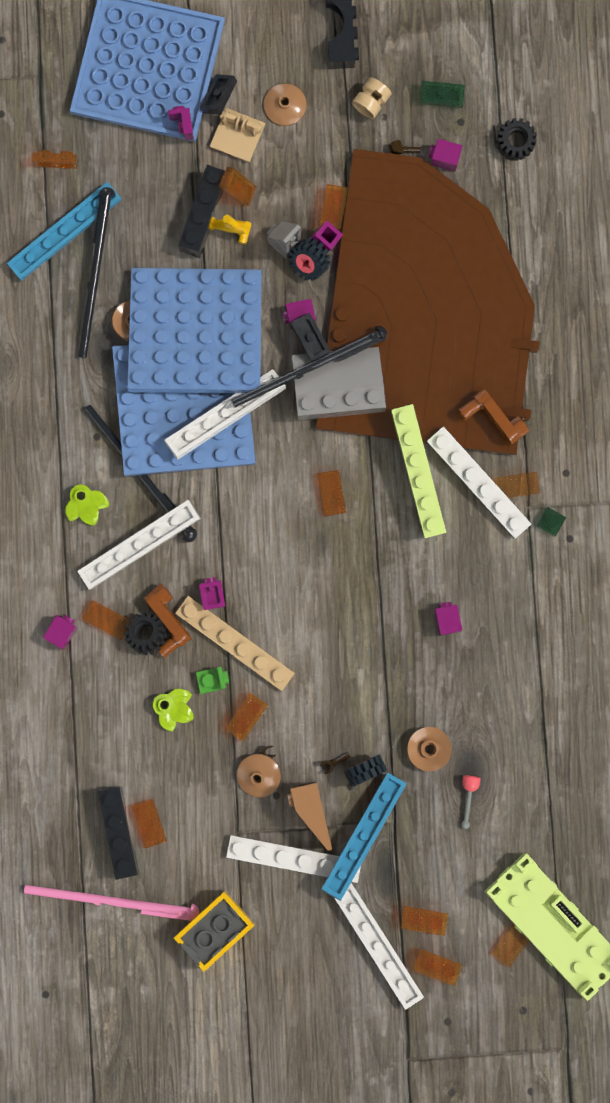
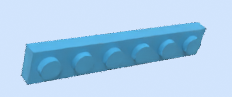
M108 182L7 262L8 266L21 281L96 222L100 198L99 192L104 187L112 188ZM116 191V197H111L110 209L122 200Z
M389 773L386 774L322 887V891L339 901L342 900L407 783Z

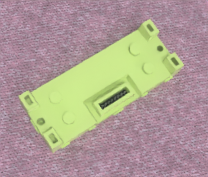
M523 853L510 867H507L484 893L511 920L515 928L520 933H523L538 949L551 967L553 966L579 995L588 1001L599 991L598 988L610 979V943L598 932L599 930L587 921L578 911L579 909L556 887L557 885L541 871L531 857Z

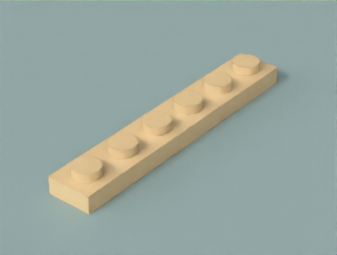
M187 596L176 611V615L279 690L283 691L294 676V672L209 610H204L203 606L191 597Z

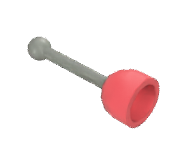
M463 775L462 785L468 791L464 821L461 823L463 829L470 827L468 819L472 792L479 788L481 779L477 776Z

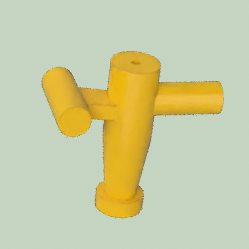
M225 215L223 219L212 217L209 230L218 229L237 233L240 235L238 243L246 244L252 223L235 220L230 215Z

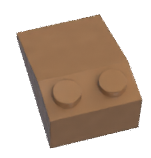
M317 782L291 788V793L287 794L290 807H295L297 814L327 850H332Z

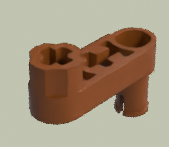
M485 389L472 396L473 399L458 409V412L465 421L480 409L484 410L511 445L529 433L526 424L519 416L509 421Z
M160 583L144 599L171 632V636L164 641L165 645L159 646L161 648L159 653L166 658L176 648L184 646L192 637L167 607L166 604L173 599V596Z

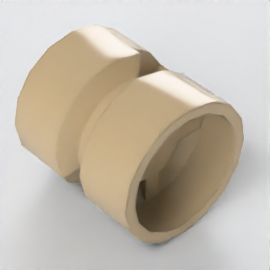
M370 77L362 87L363 92L357 94L352 101V105L362 115L374 119L381 110L380 104L384 105L392 93L382 82Z

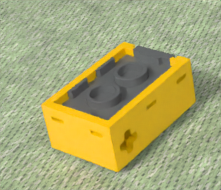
M224 891L186 925L174 939L178 944L181 943V947L196 964L199 963V967L205 972L254 927L255 923L232 897Z

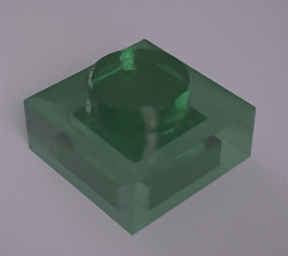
M547 507L536 527L556 537L566 517Z

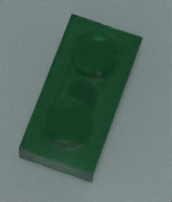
M422 81L420 104L463 108L465 85Z

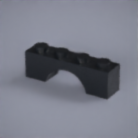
M325 0L326 8L335 11L341 17L344 25L340 34L328 41L329 69L355 68V61L359 60V48L354 47V40H358L357 26L353 27V19H357L356 6H352V0Z
M206 165L178 245L180 252L201 258L214 211L219 200L222 198L228 181L227 171Z
M122 786L98 791L115 880L136 876L140 873L129 832Z

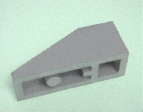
M281 221L278 226L276 224L273 225L267 232V243L287 260L291 249L301 241V227L298 224Z

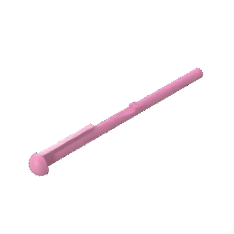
M25 885L24 894L88 902L99 906L103 903L117 907L142 910L140 914L192 921L200 913L198 906L192 904L191 908L30 885Z

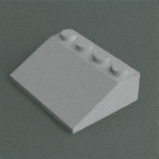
M379 347L367 348L342 361H339L338 358L320 368L303 374L304 377L300 379H294L298 420L385 412L386 410ZM306 354L292 355L293 370L310 363Z

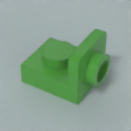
M222 667L196 672L200 694L226 689V684L230 683L227 670L223 671Z

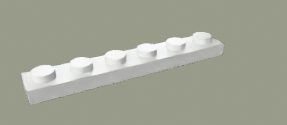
M272 369L260 377V386L279 376ZM284 384L236 408L233 407L231 400L245 393H235L165 439V444L178 460L285 390L286 385Z
M444 426L427 441L515 539L531 525L528 519Z
M187 500L78 570V573L88 589L91 590L201 518L191 502Z
M233 835L230 836L226 858L329 877L340 857ZM360 868L352 882L358 883Z
M351 883L342 900L339 901L336 898L335 900L406 1010L423 999L424 996Z

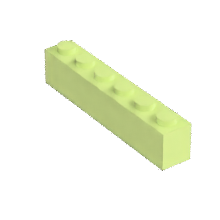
M412 404L393 409L391 413L423 536L428 538L446 533L414 406Z

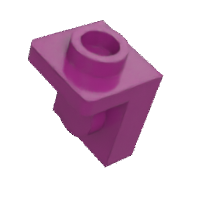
M176 106L172 110H168L170 121L179 120L180 134L184 133L185 140L194 139L190 109L184 106Z
M216 577L203 579V584H199L203 609L210 610L226 607L221 580L216 581Z

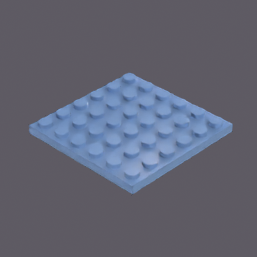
M97 0L70 114L185 140L184 133L180 134L179 120L170 121L168 116V110H172L176 106H184L190 109L194 139L188 141L196 142L203 115L200 106L209 90L225 17L149 0Z
M131 268L128 392L247 393L259 387L261 371L262 270Z
M129 345L112 346L124 477L255 465L250 413L177 460L165 444V439L235 393L128 392Z

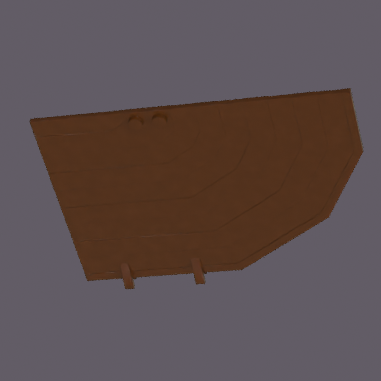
M353 149L327 345L331 351H335L374 332L375 326H382L387 330L385 341L372 346L379 347L386 410L385 412L317 418L316 429L398 440L391 410L413 404L423 443L429 444L427 441L444 426L464 449L516 455L518 441L512 445L509 444L484 410L480 409L466 421L458 412L459 408L473 399L472 396L485 389L509 421H512L517 416L524 421H529L531 417V410L522 409L529 352L537 353L540 341L531 340L535 304L489 208L421 157Z

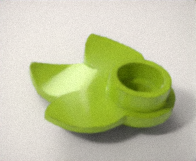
M78 484L70 491L71 500L66 505L65 511L69 521H74L80 517L86 524L94 526L98 520V509L109 507V502L102 492L90 490L86 485ZM84 492L85 497L78 499L77 493Z
M174 689L169 694H159L154 698L152 707L154 712L159 715V723L164 729L172 732L175 729L176 722L187 723L193 720L192 710L186 704L192 696L189 691ZM162 701L167 702L165 709L160 707Z

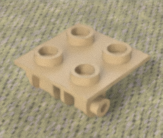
M225 108V111L220 115L221 120L210 147L250 163L266 123Z

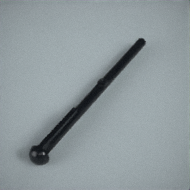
M104 187L99 192L100 198L93 237L95 250L90 282H88L87 286L88 295L78 357L87 358L111 197H116L115 191L110 187Z
M375 326L374 332L232 399L231 403L236 408L294 379H300L304 377L303 374L320 368L338 358L339 361L347 359L385 341L387 330L382 326Z
M88 405L84 411L122 457L121 442L94 408ZM137 475L166 513L176 508L165 492L162 494L147 475ZM192 526L182 531L185 535L182 540L185 542H193L197 538V530Z

